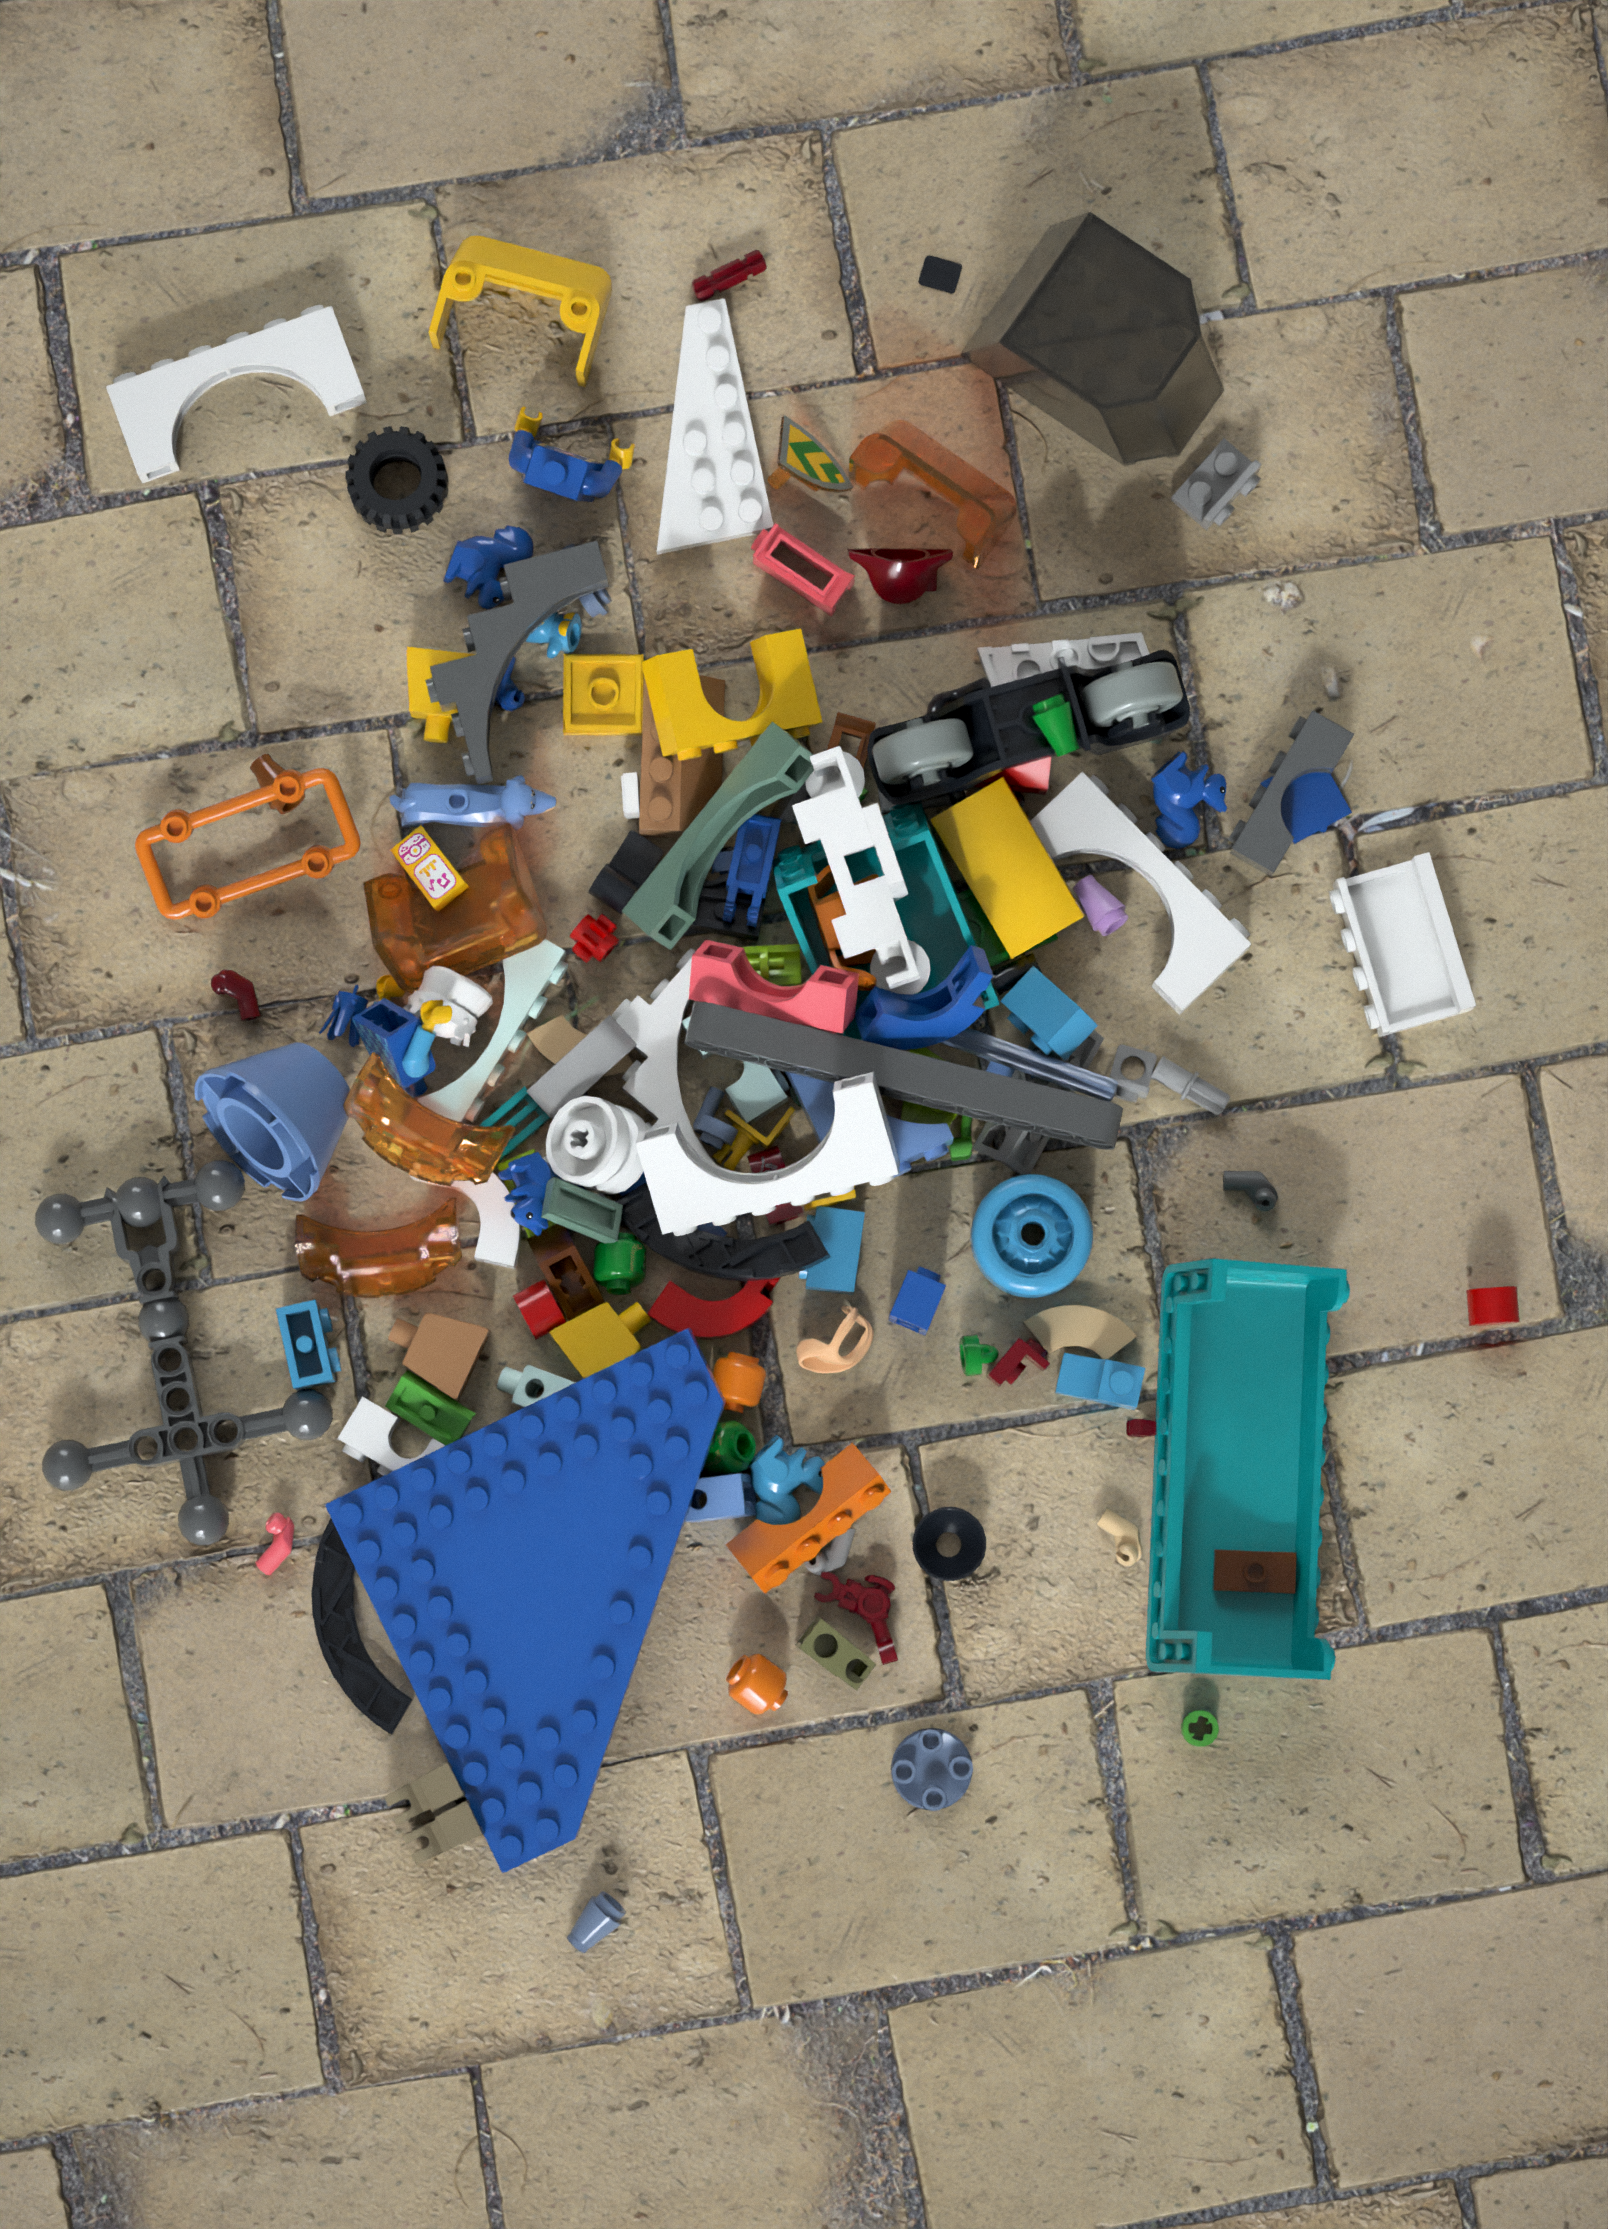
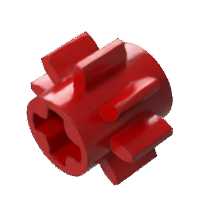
M603 913L597 920L590 914H587L569 936L576 942L572 947L573 952L586 963L592 957L601 963L619 942V939L613 935L617 925Z

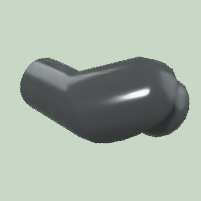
M1223 1171V1191H1244L1257 1209L1261 1211H1270L1275 1207L1278 1199L1277 1191L1261 1172Z

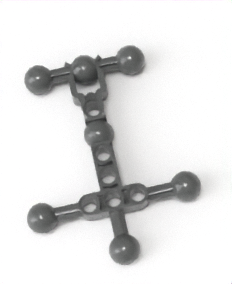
M214 1160L206 1163L197 1172L194 1179L170 1183L165 1176L162 1177L158 1184L147 1177H133L126 1180L118 1188L117 1192L107 1187L103 1198L79 1202L75 1197L66 1193L53 1194L46 1197L38 1205L35 1213V1226L38 1233L46 1241L53 1244H67L74 1241L83 1232L85 1226L111 1221L116 1253L122 1260L130 1264L135 1284L144 1296L139 1298V1302L143 1306L138 1315V1327L142 1336L149 1342V1349L153 1350L151 1364L164 1424L139 1430L126 1441L88 1449L82 1443L75 1440L56 1442L45 1452L42 1459L44 1477L56 1489L74 1491L81 1488L90 1479L93 1472L135 1463L144 1467H157L179 1462L187 1501L181 1506L178 1513V1527L181 1534L189 1542L198 1546L211 1545L218 1542L225 1535L229 1526V1513L225 1504L210 1493L204 1456L233 1451L240 1448L245 1443V1440L287 1431L293 1437L300 1440H314L321 1437L329 1429L333 1420V1409L329 1400L321 1392L313 1389H301L292 1393L285 1400L283 1407L240 1417L229 1412L203 1416L192 1358L189 1351L183 1345L188 1343L185 1334L189 1327V1314L185 1305L179 1300V1294L174 1291L176 1277L173 1255L179 1252L181 1248V1238L173 1207L197 1202L213 1211H225L234 1207L241 1200L245 1191V1179L239 1168L225 1160ZM162 1216L166 1243L159 1247L148 1245L138 1252L131 1251L125 1224L135 1228L147 1227L154 1224ZM153 1271H162L166 1277L164 1287L157 1292H150L146 1287L147 1276ZM169 1350H178L182 1356L180 1367L174 1371H165L161 1364L163 1355ZM178 1389L186 1390L190 1396L188 1406L182 1411H174L169 1404L171 1394ZM232 1420L237 1425L238 1434L233 1441L223 1443L217 1436V1429L222 1422ZM185 1429H193L198 1436L196 1446L190 1451H182L177 1444L179 1434ZM152 1437L158 1445L157 1453L153 1458L143 1460L137 1452L138 1444L142 1439Z

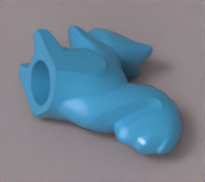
M777 1434L753 1457L749 1467L751 1469L753 1489L761 1499L755 1504L756 1520L758 1519L772 1525H785L798 1521L801 1516L800 1505L792 1495V1492L797 1487L804 1484L815 1493L821 1495L823 1489L821 1467L825 1463L818 1456L809 1458L802 1463L807 1452L802 1447L797 1449L792 1455H788L782 1449L784 1445L783 1439Z

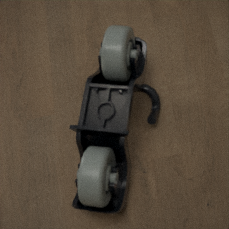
M1163 649L1131 661L1097 669H1083L1077 665L1067 666L1064 657L1058 658V669L993 687H991L989 680L983 677L958 689L941 692L931 699L926 715L879 727L872 731L867 750L874 780L879 791L892 804L912 805L948 795L951 803L955 805L967 798L964 790L1005 769L1056 756L1053 747L1032 718L1035 715L1032 705L1061 693L1066 702L1070 701L1079 749L1083 748L1085 751L1095 755H1102L1164 738L1188 724L1190 716V705L1177 661L1171 652ZM1015 792V797L1021 807L1025 805L1023 795L1020 792Z

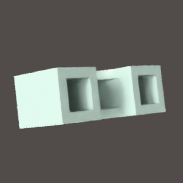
M691 1016L681 1021L686 1033ZM697 1050L703 1060L713 1054ZM743 1061L744 1072L741 1078L727 1087L725 1094L741 1119L751 1125L788 1102L785 1091L790 1089L779 1070L774 1069L771 1071L769 1067Z

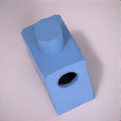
M740 1473L699 1478L685 1522L695 1523L756 1516L755 1504L757 1503V1496L752 1486L751 1475ZM702 1493L707 1495L705 1507H701L699 1503Z

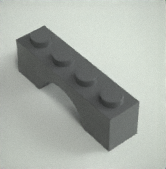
M1313 710L1308 719L1300 716L1288 736L1295 740L1287 754L1280 750L1268 770L1274 774L1269 786L1265 788L1260 785L1248 805L1255 809L1247 823L1240 819L1228 840L1234 843L1230 854L1272 877L1294 839L1286 828L1281 814V800L1284 791L1294 780L1303 775L1317 772L1332 774L1352 740L1354 733Z

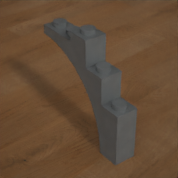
M598 541L505 564L506 577L499 578L505 602L513 600V604L467 615L469 627L462 629L468 652L476 651L477 654L430 666L433 678L426 679L425 681L431 703L439 701L443 712L458 709V713L451 714L457 738L465 736L468 751L461 753L467 776L475 774L478 785L494 781L489 752L490 720L499 685L511 660L530 634L552 614L580 597L609 587Z

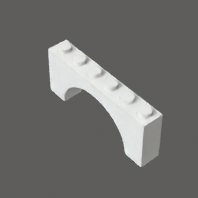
M323 305L309 307L301 312V317L287 322L284 318L270 321L263 326L264 330L251 335L248 332L234 334L226 339V344L211 348L210 345L195 348L188 353L189 357L175 362L173 359L161 360L154 363L150 371L136 375L135 372L122 374L113 380L114 384L106 386L142 484L180 470L177 462L176 443L178 432L186 413L204 392L231 377L257 372L274 373L290 377L313 391L324 404L329 416L366 404L364 392L332 306L326 308Z
M1081 772L1030 822L1053 862L1072 855H1102L1130 866L1153 886L1160 896L1169 917L1171 949L1167 964L1159 977L1154 981L1152 988L1180 1015L1249 949L1251 943L1246 938L1250 936V933L1237 919L1232 918L1229 921L1219 911L1222 905L1212 893L1206 889L1201 893L1191 883V880L1194 878L1191 872L1179 861L1173 864L1162 853L1165 847L1151 832L1144 835L1135 826L1137 822L1135 815L1122 803L1117 807L1106 796L1109 790L1095 775L1088 778Z
M874 1072L835 1081L833 1087L835 1116L826 1136L807 1156L792 1165L775 1171L743 1173L724 1169L709 1162L699 1155L686 1141L678 1122L638 1132L635 1144L662 1234L673 1232L675 1236L686 1235L697 1230L698 1225L712 1222L714 1226L725 1225L736 1220L737 1215L752 1212L753 1216L764 1215L774 1211L776 1205L791 1202L793 1206L803 1205L813 1201L815 1195L830 1192L832 1196H837L852 1191L854 1185L869 1182L870 1185L876 1186L893 1180V1175L899 1174L900 1161Z

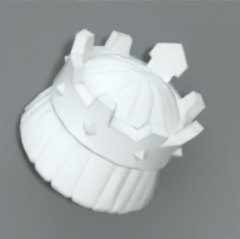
M432 966L425 971L419 990L414 991L412 995L408 996V1003L403 1009L418 1017L423 1025L420 1015L422 1004L429 1000H443L442 1006H450L452 1008V1018L449 1023L435 1024L433 1031L436 1032V1037L451 1038L450 1043L460 1046L463 1040V1046L469 1047L470 1036L476 1031L477 1018L488 1010L493 1004L492 996L483 987L474 983L469 978L445 967Z

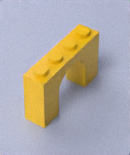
M801 628L764 635L750 642L759 680L760 695L755 711L746 721L727 719L718 714L709 705L702 691L693 649L656 655L641 662L663 757L677 754L679 761L702 756L701 749L714 747L715 754L738 749L737 742L750 740L752 747L772 721L794 738L810 735L809 728L823 721Z

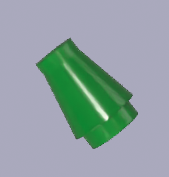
M1062 693L1032 705L1035 712L1032 718L1053 747L1057 757L1080 748L1076 739L1070 701L1066 702Z

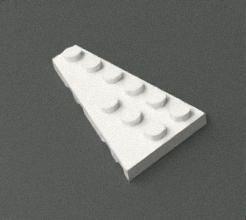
M725 298L686 306L657 555L760 534L763 529L769 532L773 527Z

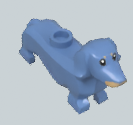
M522 775L507 780L506 786L410 783L407 788H403L402 799L396 795L389 797L391 805L401 812L402 827L418 828L420 825L424 827V823L439 822L471 827L496 826L497 829L518 830L522 828L525 816L548 812L556 806V797L526 785Z

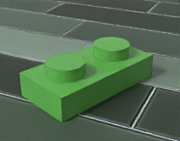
M409 1370L403 1374L385 1407L445 1446L462 1438L476 1414Z

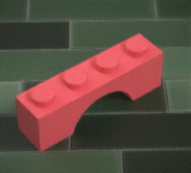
M705 940L692 955L689 999L713 1003L794 1024L811 1026L834 1034L843 1033L855 1018L859 973L820 965L807 982L797 986H779L765 980L753 969L747 959L744 948Z

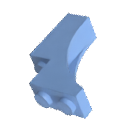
M785 1071L818 1144H820L829 1131L835 1116L834 1083ZM886 1115L900 1161L899 1174L893 1175L894 1178L911 1170L910 1163L925 1157L926 1161L929 1162L949 1152L947 1146L952 1144L953 1135L947 1123L919 1124Z

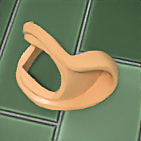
M843 1305L841 1310L847 1316L838 1327L831 1343L826 1344L814 1338L800 1341L796 1348L798 1364L806 1370L817 1373H838L852 1368L863 1359L872 1344L874 1331L871 1324L858 1313L856 1307ZM856 1321L865 1331L853 1351L846 1356H841L838 1353L839 1347Z

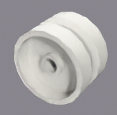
M582 1096L572 1099L558 1110L549 1126L546 1138L547 1160L553 1172L564 1181L584 1186L598 1193L616 1194L627 1190L638 1181L643 1173L635 1142L638 1132L648 1130L644 1120L630 1109L614 1105L598 1097Z

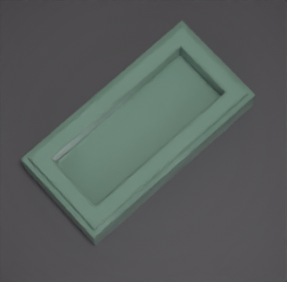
M553 1177L548 1180L541 1217L600 1242L615 1243L618 1240L623 1205Z

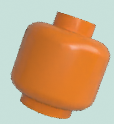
M728 1352L727 1357L719 1358L716 1361L713 1376L726 1400L723 1409L743 1413L744 1406L753 1407L759 1404L766 1377L765 1369L758 1365L759 1358Z
M753 1654L750 1657L746 1655L741 1656L731 1667L726 1677V1682L729 1683V1696L753 1714H762L769 1709L776 1711L788 1695V1691L784 1689L787 1681L786 1673L762 1654Z

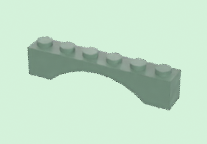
M772 721L666 856L659 862L655 870L633 895L622 912L648 936L671 950L695 921L698 901L705 878L727 840L745 821L760 809L780 798L797 793L814 771L809 757L814 754Z

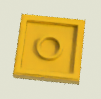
M564 654L563 735L642 736L644 672L641 662L644 661V654Z

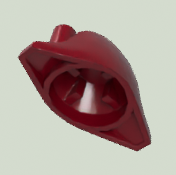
M859 548L848 549V556L866 570L870 583L878 596L893 604H907L917 600L925 591H937L938 569L953 558L952 549Z

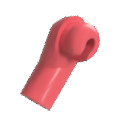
M279 1512L273 1513L266 1522V1530L274 1534L272 1544L255 1562L257 1567L266 1575H271L292 1551L295 1525L290 1517L285 1518Z

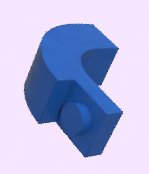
M970 945L949 976L938 986L918 994H899L874 986L855 1013L862 1041L899 1050L917 1049L948 1040L968 1028L986 1010L981 992L987 989L993 977L984 949Z

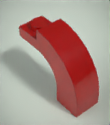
M782 1277L748 1281L737 1294L720 1301L698 1299L669 1281L647 1315L660 1326L675 1334L690 1327L695 1338L699 1340L730 1337L753 1326L773 1306V1301L764 1296L762 1292L765 1288L772 1292Z

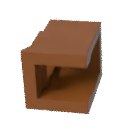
M838 712L827 750L839 746L842 734L860 738L861 741L857 755L853 757L859 761L864 769L868 758L869 737L872 731L876 729V723Z

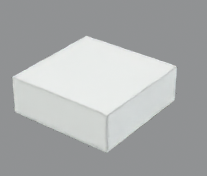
M637 772L623 773L621 783L624 817L626 819H639L640 803Z

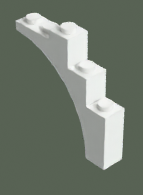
M690 948L677 963L676 967L680 971L672 981L669 982L665 978L651 993L650 997L654 1000L651 1005L638 995L632 1002L626 998L614 1011L612 1017L637 1043L634 1049L646 1058L643 1064L636 1060L625 1072L622 1079L626 1083L622 1089L627 1096L657 1120L653 1126L649 1122L646 1123L648 1130L678 1122L680 1130L690 1146L703 1158L715 1164L692 1129L682 1104L677 1076L678 1043L682 1030L681 1021L684 1020L685 1013L691 1002L689 999L692 955L695 953V950Z

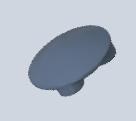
M937 1728L921 1729L908 1735L898 1745L891 1762L892 1780L900 1796L917 1808L931 1811L949 1807L957 1802L968 1789L973 1773L971 1756L963 1742L952 1733Z

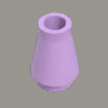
M1093 875L1084 877L1073 887L1093 930H1099L1102 936L1113 933L1128 920V915L1124 911L1126 906L1099 884Z

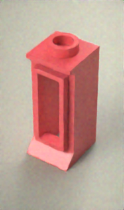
M776 523L769 532L763 529L751 546V549L755 551L753 554L754 565L831 617L835 613L836 604L846 590L850 591L854 586L855 575L842 570L780 528ZM779 544L831 578L823 591L771 556Z

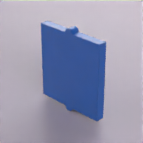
M1309 773L1297 778L1286 788L1281 800L1282 818L1286 828L1294 837L1293 844L1318 831L1321 833L1326 832L1327 826L1352 813L1329 773ZM1274 776L1261 782L1260 785L1267 788Z

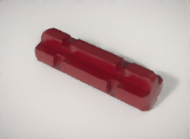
M754 250L744 255L745 258L741 261L737 258L711 271L708 277L704 274L694 279L691 285L697 299L704 301L714 296V292L717 290L721 293L748 280L747 277L750 274L754 277L767 269V264L762 253L759 250Z

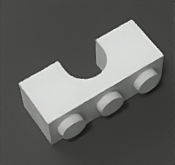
M364 1397L361 1398L337 1438L345 1443L342 1451L361 1463L364 1462L366 1457H369L381 1464L377 1472L383 1476L445 1446L432 1438L426 1450L418 1457L407 1459L398 1456L393 1450L391 1437L400 1419Z

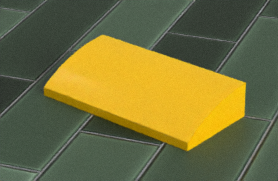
M1004 777L930 819L1011 959L1085 916Z

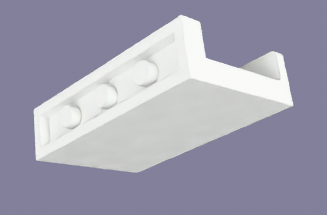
M1429 852L1414 856L1410 861L1345 879L1342 877L1335 880L1333 883L1334 890L1329 891L1330 901L1334 913H1341L1346 928L1341 930V936L1347 953L1353 951L1358 967L1352 968L1353 976L1358 990H1365L1369 1005L1364 1006V1012L1370 1029L1376 1028L1379 1037L1465 1013L1471 1011L1476 1006Z

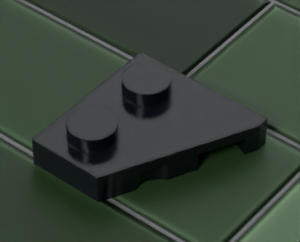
M729 873L720 875L713 881L705 880L698 901L696 919L688 929L758 941L766 897L762 898L756 927L748 926L746 919L753 896L737 893V908L732 922L723 921L728 893L726 891V884Z

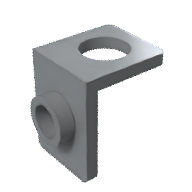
M1122 1044L1118 1046L1109 1077L1118 1082L1115 1097L1130 1102H1137L1138 1098L1145 1099L1150 1089V1077L1157 1059L1156 1054ZM1129 1057H1136L1144 1064V1074L1137 1080H1129L1121 1072L1122 1062Z

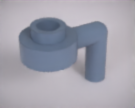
M710 1086L693 1123V1129L696 1133L701 1134L700 1141L721 1150L723 1144L732 1146L738 1130L714 1118L725 1092Z

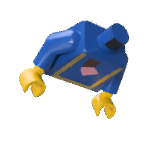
M526 407L520 409L514 426L516 433L509 453V464L512 469L522 473V481L524 483L576 501L594 502L595 498H603L609 494L620 477L622 469L631 467L635 448L633 443L629 448L622 449L619 448L620 439L612 440L609 460L601 463L534 440L543 414L539 412L537 418H530L524 413Z

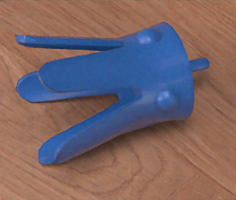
M355 985L353 993L338 991V995L335 996L332 1006L333 1011L319 1031L321 1034L333 1018L327 1033L328 1040H333L336 1036H342L350 1018L367 1008L369 1001L356 995L359 988L358 985ZM351 1019L349 1044L355 1047V1045H359L360 1035Z

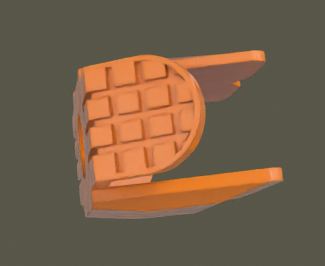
M828 865L817 875L818 883L807 887L809 902L830 967L859 973L858 990L870 991L877 984L876 977L866 971L847 966L871 963L876 948L844 959L843 954L838 957L835 950H839L841 947L831 920L846 915L839 891L820 899L835 883L830 865ZM872 874L855 882L854 886L878 878L879 876L877 874Z

